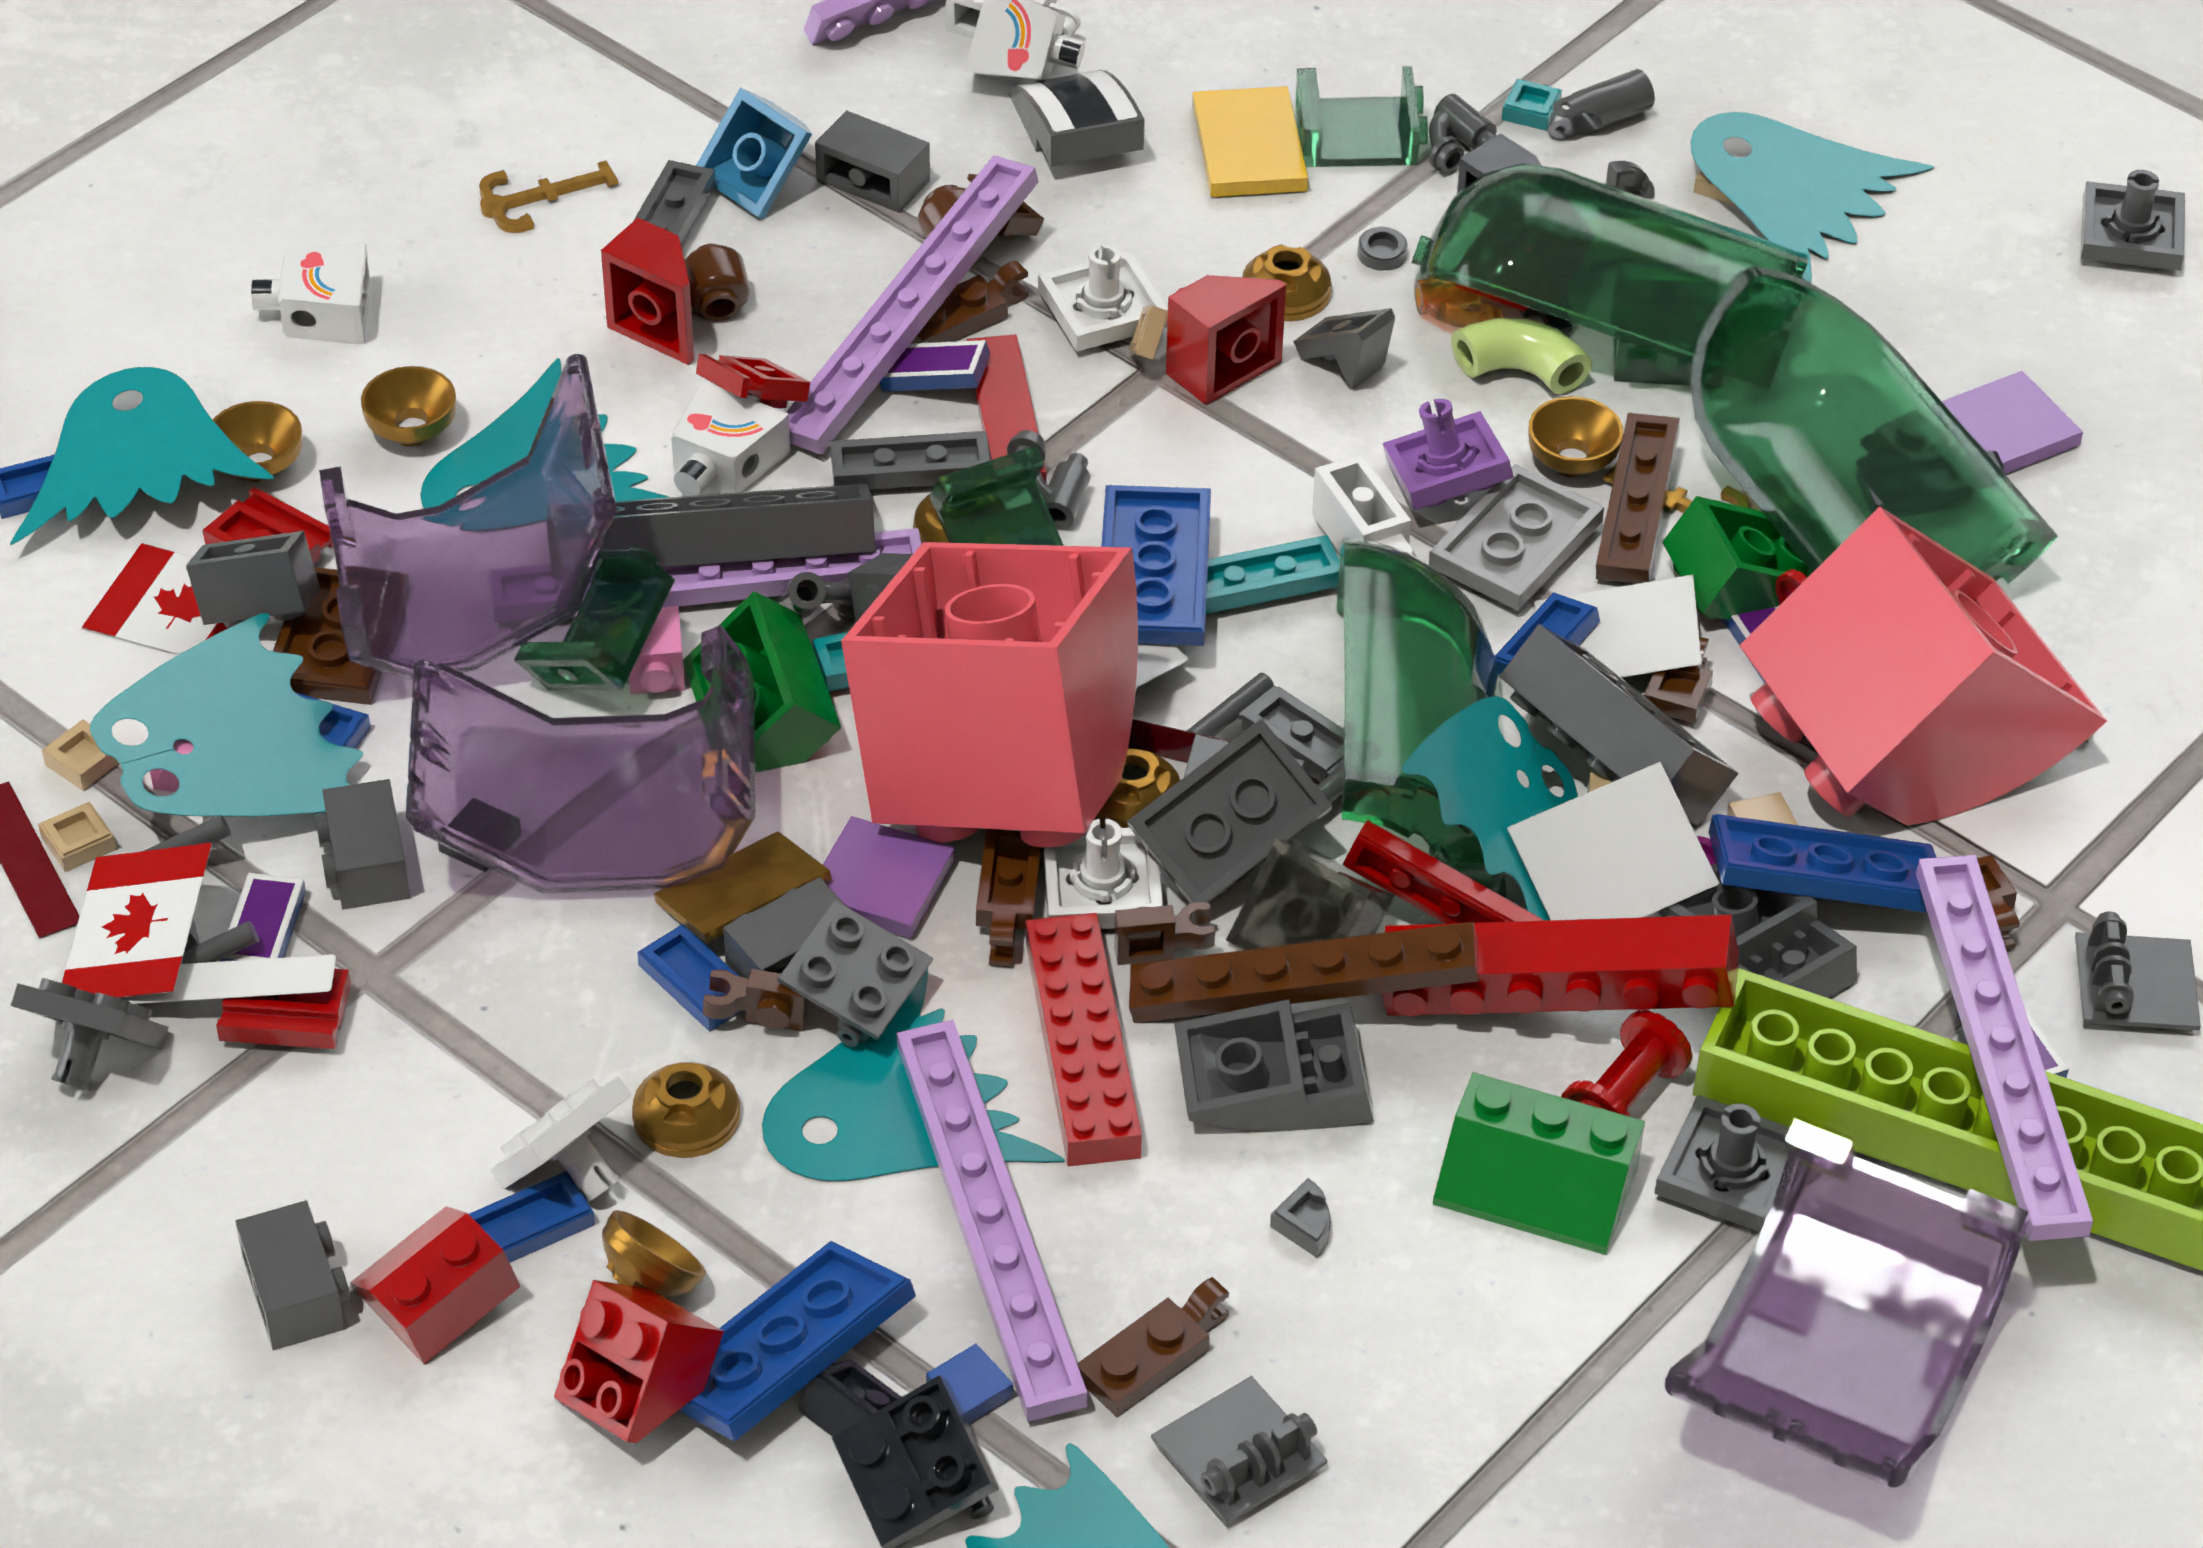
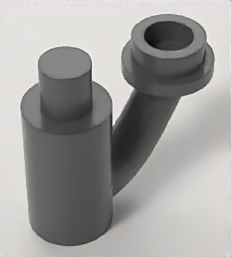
M1457 94L1445 96L1437 104L1434 116L1429 124V139L1432 147L1429 164L1437 171L1443 170L1446 173L1454 171L1460 165V158L1464 156V150L1461 148L1458 140L1473 151L1497 136L1495 124ZM1447 132H1450L1456 138L1447 136Z
M1020 431L1009 441L1007 446L1008 456L1018 465L1025 490L1032 501L1036 502V505L1039 507L1045 525L1056 530L1068 529L1075 520L1090 482V473L1086 469L1088 459L1080 453L1070 454L1067 461H1063L1056 466L1048 485L1044 481L1038 467L1044 462L1046 457L1043 437L1034 431Z
M802 572L797 574L788 583L780 596V604L800 614L802 619L809 617L821 604L833 603L836 611L842 616L855 618L849 578L843 579L840 582L823 581L815 573Z

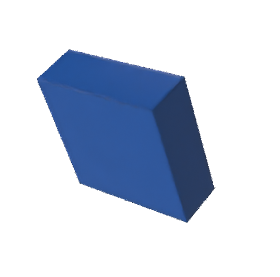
M977 1343L926 1373V1383L939 1375L949 1382L968 1424L1013 1397L1012 1381Z

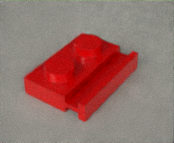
M706 354L698 355L696 374L740 398H747L748 395L756 396L757 402L773 408H787L788 401L808 402L811 382L765 358L719 355L718 361Z
M256 487L249 490L250 497L244 502L236 501L202 530L205 544L304 531L313 565L321 558L320 552L326 547L332 549L337 545L334 528Z
M334 969L332 988L329 992L224 998L222 1002V1016L216 1024L219 1041L335 1049L337 1030L341 1028L351 988L349 970Z

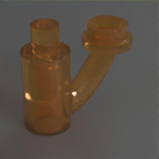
M1453 276L1415 281L1414 298L1419 315L1429 314L1444 324L1458 328L1494 318H1503L1499 306L1491 307L1488 303L1481 304V300L1488 298L1457 288L1451 281ZM1479 308V312H1474V311L1466 310V309Z

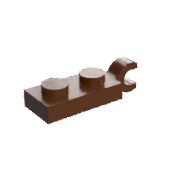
M1011 261L1003 265L990 282H987L979 274L957 284L911 344L955 342L1007 318L1008 305L1019 303L1029 296V291L1019 282V280L1028 277V271L1018 261Z
M986 829L976 904V926L991 927L989 965L1012 967L1015 929L1026 930V920L1034 919L1042 847L1031 846L1023 842L1020 837V831Z
M1211 1277L1202 1282L1192 1292L1182 1308L1177 1306L1169 1297L1077 1363L1086 1389L1116 1418L1209 1350L1210 1335L1206 1331L1219 1325L1229 1315V1310L1221 1304V1302L1229 1297V1291Z

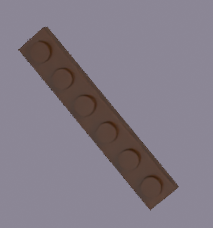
M1474 922L1130 964L1129 1010L1133 1022L1140 1023L1230 1012L1289 1000L1290 1004L1476 982L1479 981L1477 933Z

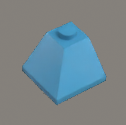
M740 87L696 166L715 169V188L758 218L764 219L812 133L804 122L774 102Z

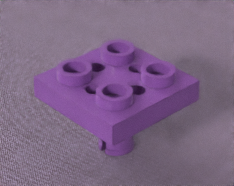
M1433 399L1437 415L1432 414L1429 401L1420 406L1419 415L1422 419L1424 430L1382 443L1386 460L1414 510L1423 507H1436L1445 503L1448 499L1472 491L1488 490L1499 482L1514 478L1510 460L1481 411L1454 419L1452 403L1447 399Z

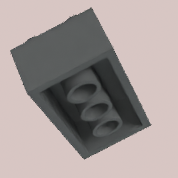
M1540 624L1536 626L1499 676V678L1515 690L1510 696V699L1530 715L1534 717L1539 715L1551 724L1548 727L1549 732L1569 747L1574 749L1577 746L1589 755L1586 762L1609 780L1613 781L1614 778L1617 780L1661 762L1689 822L1696 826L1701 824L1739 774L1588 650Z

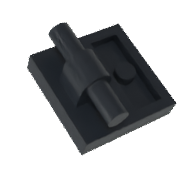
M941 1375L832 1437L833 1443L882 1548H898L967 1508L971 1519H980L994 1510L989 1495L997 1491L999 1487L949 1382Z

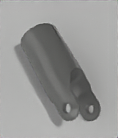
M1635 69L1555 101L1553 110L1563 119L1549 125V135L1556 140H1567L1652 109L1653 103H1655V94L1650 79L1642 70ZM1561 106H1568L1569 109H1564ZM1556 130H1561L1563 133H1557Z

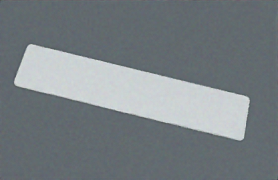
M332 954L181 964L174 992L122 997L119 999L129 1001L132 1004L329 992L332 988L336 956Z

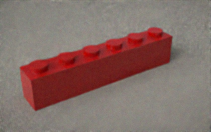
M1732 915L1474 923L1478 941L1479 981L1381 993L1387 1016L1734 1007L1739 950ZM1451 924L1385 926L1384 933Z

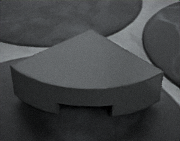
M1613 161L1608 163L1604 202L1611 210L1655 197L1653 183L1637 164L1630 161Z
M1307 1178L1271 1213L1270 1227L1316 1258L1325 1249L1330 1236V1212L1326 1204L1324 1192L1315 1182Z

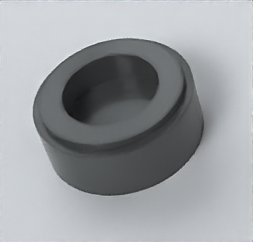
M1374 227L1368 229L1359 238L1358 259L1363 265L1374 270L1387 271L1396 269L1406 260L1407 240L1403 234L1393 228Z

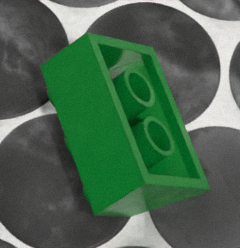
M755 591L683 659V664L720 774L727 778L805 763L841 729L801 615Z
M1472 1072L1455 1114L1433 1196V1205L1606 1255L1639 1165L1645 1121Z

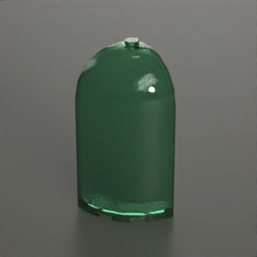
M1521 163L1484 173L1456 194L1435 227L1431 238L1423 235L1420 236L1411 263L1420 266L1417 277L1428 281L1429 279H1439L1475 289L1745 383V386L1766 392L1771 384L1789 331L1779 325L1782 317L1788 319L1791 309H1795L1804 281L1802 275L1808 264V254L1562 168Z
M1752 266L1741 271L1732 279L1728 291L1715 306L1697 339L1690 376L1695 420L1712 452L1812 573L1878 507H1882L1994 578L1995 581L2002 577L2007 584L2025 571L2059 537L1904 357L1868 321L1842 301L1810 282L1778 270ZM1869 488L1883 503L1882 505L1875 506Z
M1342 538L1336 597L1337 613L1344 618V780L1342 819L1361 823L1369 820L1378 826L1387 827L1407 838L1415 833L1421 836L1429 845L1430 856L1506 898V874L1490 875L1486 871L1482 847L1475 833L1464 825H1445L1441 817L1438 793L1433 783L1424 776L1418 774L1408 775L1402 771L1403 763L1414 750L1447 719L1481 699L1492 696L1499 697L1497 663L1483 620L1472 602L1454 583L1417 557L1382 543ZM1499 717V718H1498V726H1499V730H1500V732H1501L1500 717Z

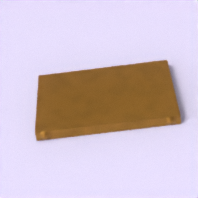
M777 831L655 892L654 897L659 906L684 924L705 943H708L724 935L723 927L732 923L739 916L751 913L782 897L787 891L800 888L819 877L825 883L832 880V877L827 867Z

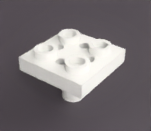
M1104 243L1101 244V258H1098L1099 249L1095 245L1089 250V261L1038 274V290L1076 352L1133 337L1143 306L1153 305L1168 311L1165 302L1131 250L1120 252L1116 246Z
M1097 819L1091 823L1080 839L1063 846L1043 848L1048 918L1097 913L1100 929L1115 928V910L1163 906L1159 864L1130 828H1121L1115 821L1105 819V829H1100V819ZM1098 902H1110L1111 904L1099 905Z
M619 1076L602 1087H599L594 1079L590 1080L549 1109L542 1118L530 1127H526L502 1145L500 1149L506 1158L491 1168V1173L505 1189L549 1159L552 1162L558 1159L585 1194L586 1200L588 1202L592 1201L620 1178L617 1174H614L587 1138L591 1133L589 1128L631 1097L632 1093Z

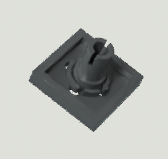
M2135 170L2129 173L2127 186L2086 181L2083 194L2080 259L2101 263L2143 266L2150 269L2180 271L2184 258L2185 193L2157 190L2159 178L2156 174L2147 170Z
M45 978L41 979L39 989L17 983L11 1003L12 1007L63 1022L62 1027L68 1030L55 1073L52 1074L51 1080L89 1090L90 1087L89 1082L102 1039L109 1040L110 1036L162 1049L169 1028L149 1020L152 1009L97 992L94 994L80 990L77 987Z
M1697 1095L1657 1177L1654 1194L1768 1235L1806 1154L1810 1134L1760 1117L1759 1113L1749 1105L1739 1103L1729 1106ZM1718 1186L1721 1189L1728 1188L1729 1191L1720 1192L1717 1191L1714 1187Z

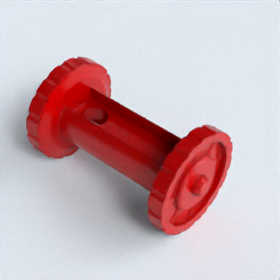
M1649 1010L1635 1011L1627 1017L1620 1028V1040L1625 1049L1596 1083L1586 1080L1575 1081L1567 1087L1561 1097L1631 1117L1628 1110L1656 1076L1666 1079L1677 1078L1685 1072L1693 1058L1691 1045L1682 1030L1671 1020L1666 1019L1665 1016Z

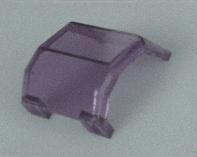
M573 354L566 359V364L528 456L440 506L396 514L348 499L341 466L319 470L324 508L334 545L340 588H336L341 626L350 662L415 682L475 671L567 621L578 613L617 511L588 361L584 355Z
M719 625L701 633V673L712 685L704 699L666 714L552 718L443 663L435 664L430 660H419L414 664L406 819L417 833L542 894L658 890L673 887L722 869L732 857L754 821L756 814L754 680L748 661L725 629Z
M1794 1119L1785 1140L1788 1157L1771 1210L1753 1252L1706 1340L1670 1368L1664 1383L1665 1390L1673 1397L1893 1488L1899 1487L1933 1451L1979 1357L2009 1283L2029 1224V1211L1969 1188L1965 1200L1858 1159L1855 1157L1852 1141Z

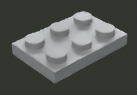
M1514 464L1512 466L1514 478L1499 482L1492 487L1430 550L1428 567L1519 611L1602 523L1604 506Z

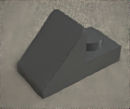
M1392 308L1326 317L1294 340L1293 343L1301 359L1322 356L1325 361L1336 359L1348 386L1353 389L1384 366L1396 317Z

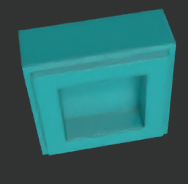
M1517 79L1503 105L1501 120L1548 131V127L1556 115L1553 105L1555 101L1562 98L1563 90Z

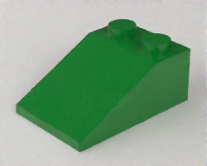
M1699 496L1694 498L1662 542L1673 561V568L1680 577L1693 575L1696 608L1703 615L1711 619L1722 618L1730 620L1733 615L1778 607L1780 604L1775 591V582L1778 576L1794 569L1800 571L1808 578L1833 553L1815 523Z

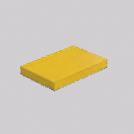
M1288 86L1193 92L1192 107L1210 197L1307 191L1308 175Z

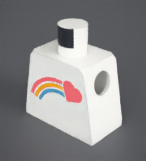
M983 0L964 71L988 76L1046 80L1051 76L1054 63L1078 69L1083 59L1085 41L1062 35L1066 16L1034 0Z
M366 242L287 252L283 255L281 279L252 280L251 300L253 310H280L283 333L289 338L365 344L371 284Z
M704 381L699 386L672 433L673 469L676 471L674 483L678 490L686 496L700 495L707 486L724 493L745 491L790 453L789 413L750 398H740L721 387Z

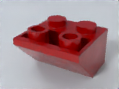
M593 1280L586 1303L580 1314V1320L566 1362L560 1373L554 1398L624 1441L638 1443L704 1391L724 1331L650 1289Z

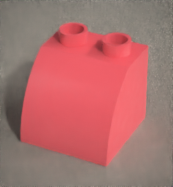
M1878 507L1739 645L1765 680L1750 696L1752 704L1765 721L1787 740L1798 743L1806 736L1819 755L1804 769V774L1817 793L1835 810L1846 817H1852L1865 803L1905 825L1931 822L1973 809L2005 795L2037 777L2079 747L2107 722L2098 708L1994 578L1882 507Z
M923 542L841 640L872 823L915 825L918 836L936 842L960 840L974 834L980 828L1019 830L1022 841L1028 845L1043 848L1058 847L1072 843L1085 834L1122 779L1132 727L1138 659V609L1132 547Z

